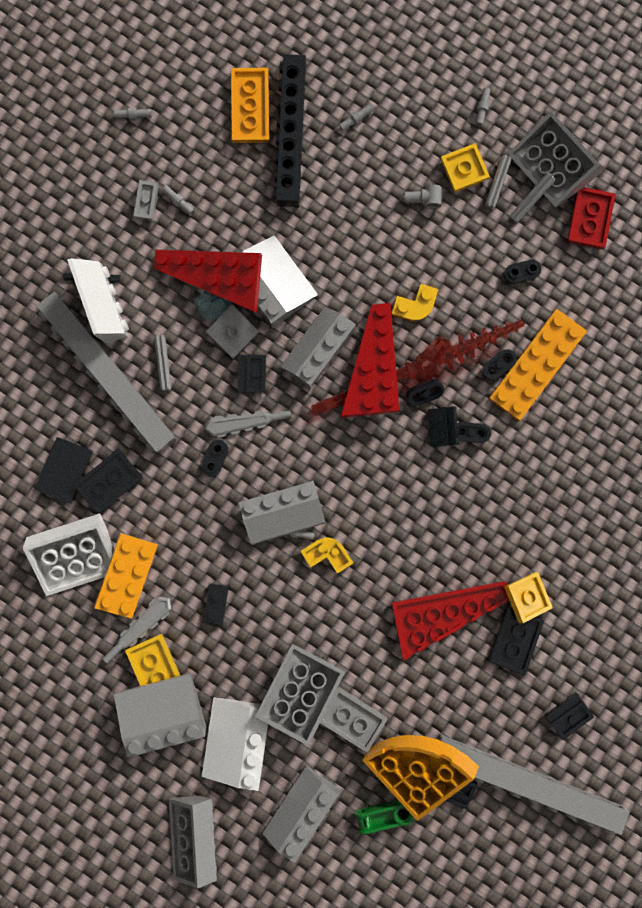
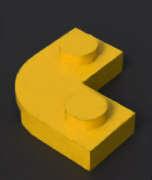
M420 284L415 301L397 296L392 316L414 322L427 317L433 309L438 289Z
M321 538L300 551L310 567L328 558L337 574L353 564L342 544L333 538Z

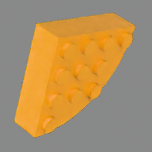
M417 735L395 736L380 741L372 746L362 759L417 821L473 781L479 768L474 761L455 747L437 739Z

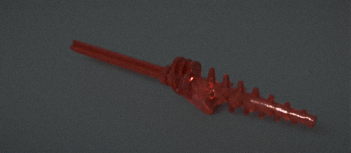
M518 319L517 322L511 324L506 322V326L501 328L494 325V330L487 332L483 328L482 335L477 337L471 331V339L466 341L459 334V343L451 346V342L446 336L440 335L414 359V362H407L404 367L396 370L397 382L407 377L421 380L422 383L433 379V377L439 378L440 374L437 366L446 363L450 371H453V359L458 358L460 364H464L463 354L469 352L471 358H474V349L480 347L482 352L486 351L485 344L492 342L493 345H496V339L502 336L504 339L508 338L507 334L513 331L518 332V329L524 327L525 324L523 320ZM429 361L426 367H422L423 362ZM348 390L311 405L314 415L317 416L343 405Z

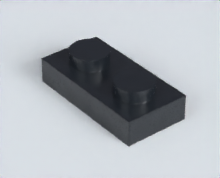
M209 584L203 622L223 625L229 586Z

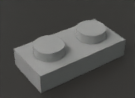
M139 180L133 215L135 219L154 220L159 189L157 182Z

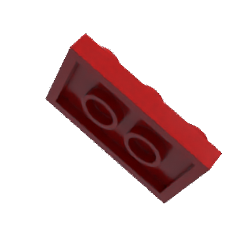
M583 187L576 193L567 243L602 250L606 248L615 193Z

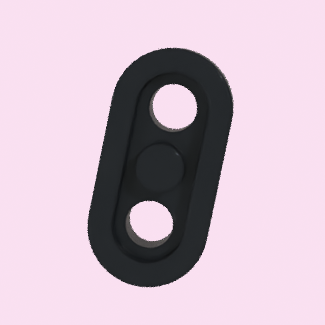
M536 260L511 264L504 270L503 278L505 282L511 285L534 280L541 273V265ZM529 267H534L535 271H530ZM511 271H515L517 276H513Z
M505 349L494 356L483 366V377L493 381L512 368L517 361L515 352ZM503 357H507L509 362L505 363ZM492 368L494 374H489L488 369Z
M431 379L411 387L406 393V398L412 406H419L441 397L444 393V386L439 380Z
M458 423V430H464V435H459V441L481 444L487 442L491 437V430L485 424ZM482 431L483 437H478L477 432Z
M214 440L209 445L202 463V471L209 477L217 476L222 470L228 454V446L224 441ZM221 446V451L215 452V447ZM213 463L215 468L210 471L208 465Z

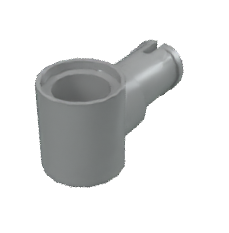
M428 185L422 191L405 192V204L422 203L428 209L440 208L442 206V187L440 185Z

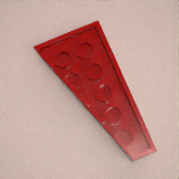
M155 250L154 269L257 313L262 265L261 253Z
M391 303L371 305L341 414L342 418L400 413Z
M500 581L391 602L402 660L408 659L413 654L424 650L427 646L438 642L471 621H475L480 616L510 601L504 588L507 582Z

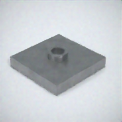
M233 305L205 331L232 359L259 333Z

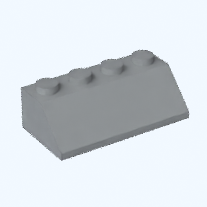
M324 307L280 367L311 389L353 333L356 324L341 313Z
M314 481L239 502L243 522L251 545L326 523Z
M305 766L262 834L277 852L295 863L338 797L339 788L308 766Z
M203 796L170 798L169 812L173 879L197 889L217 881L212 799Z

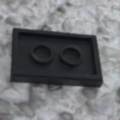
M56 437L35 490L72 504L77 493L73 485L83 478L94 451Z
M118 448L73 486L97 514H100L144 477Z
M506 607L488 662L526 676L545 620L534 617L525 623H519L513 608Z

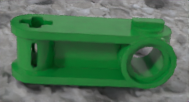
M398 799L362 808L354 812V816L359 824L358 833L361 835L412 824L414 817L409 811L405 815L398 813L400 809L405 808Z

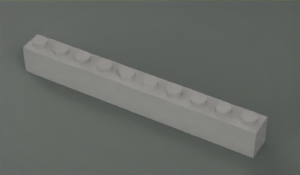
M56 292L51 293L36 305L40 310L38 314L45 322L49 321L52 324L51 330L57 336L61 335L64 339L62 341L64 346L69 351L72 349L75 352L74 358L80 365L84 363L88 368L86 373L92 379L96 378L99 384L97 386L104 394L108 393L111 396L110 402L114 407H120L124 412L121 414L128 423L132 422L135 428L133 430L140 438L143 436L147 440L145 444L151 452L156 451L160 454L177 440Z
M440 734L438 740L463 752L479 766L474 778L475 781L482 784L484 781L491 784V787L499 791L506 789L517 798H521V796L526 797L529 802L535 805L544 804L547 809L558 813V810L565 813V816L573 820L580 818L591 827L597 825L609 834L614 835L615 832L622 835L630 813L624 806Z

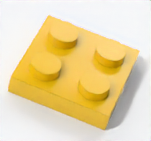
M476 143L443 155L440 158L454 193L490 178Z
M533 572L504 586L519 623H525L553 608L538 572Z

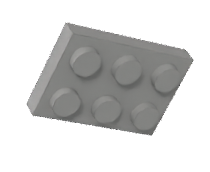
M338 686L320 723L368 753L388 718Z

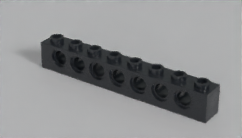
M284 54L283 62H280L279 73L283 75L282 80H279V92H282L281 98L278 97V109H281V115H277V127H280V134L276 133V145H279V152H275V163H278V170H274V181H277V188H273V200L277 201V206L299 207L306 55ZM289 76H296V78H294V79H290V78H288V77H289ZM290 93L295 94V96L289 97L287 95ZM288 111L295 112L292 115L286 114ZM287 129L294 130L292 133L285 132ZM286 147H292V148H293V150H291V151H286V150H284V149H285ZM285 165L292 166V168L288 170L284 169L283 167ZM284 183L292 184L289 188L282 186Z

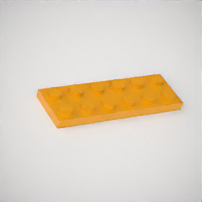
M556 309L490 396L489 400L517 421H521L587 330Z

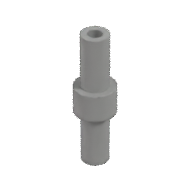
M483 88L481 101L478 102L477 126H483L485 113L488 112L489 88Z
M369 104L360 111L352 113L350 118L339 124L341 130L344 131L354 123L358 124L361 122L363 117L374 111L373 106Z
M128 108V110H114V118L136 120L138 117H152L151 109L137 110V108Z
M167 185L163 187L162 192L172 199V203L175 206L181 207L188 215L194 213V209L185 202V198L179 193L176 194Z
M301 530L289 535L297 539L301 537L313 540L315 533Z

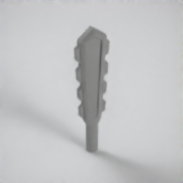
M261 410L256 411L254 414L249 412L242 413L241 416L230 414L225 418L223 416H214L213 419L209 420L205 430L213 437L221 438L225 437L228 433L234 435L240 433L241 430L247 432L253 430L254 427L260 429L272 421L292 417L290 410L272 414L264 413Z
M154 598L149 603V608L143 609L139 614L138 620H133L129 624L130 628L120 634L121 638L118 644L103 657V660L108 664L120 651L129 646L133 647L137 643L138 638H143L147 634L148 629H153L158 625L160 619H165L171 610V598Z

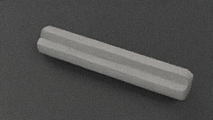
M502 155L485 203L487 208L494 209L511 162L510 156Z
M546 173L511 213V219L518 223L555 181L553 175Z
M157 335L154 339L160 389L168 391L171 390L166 340L164 335Z

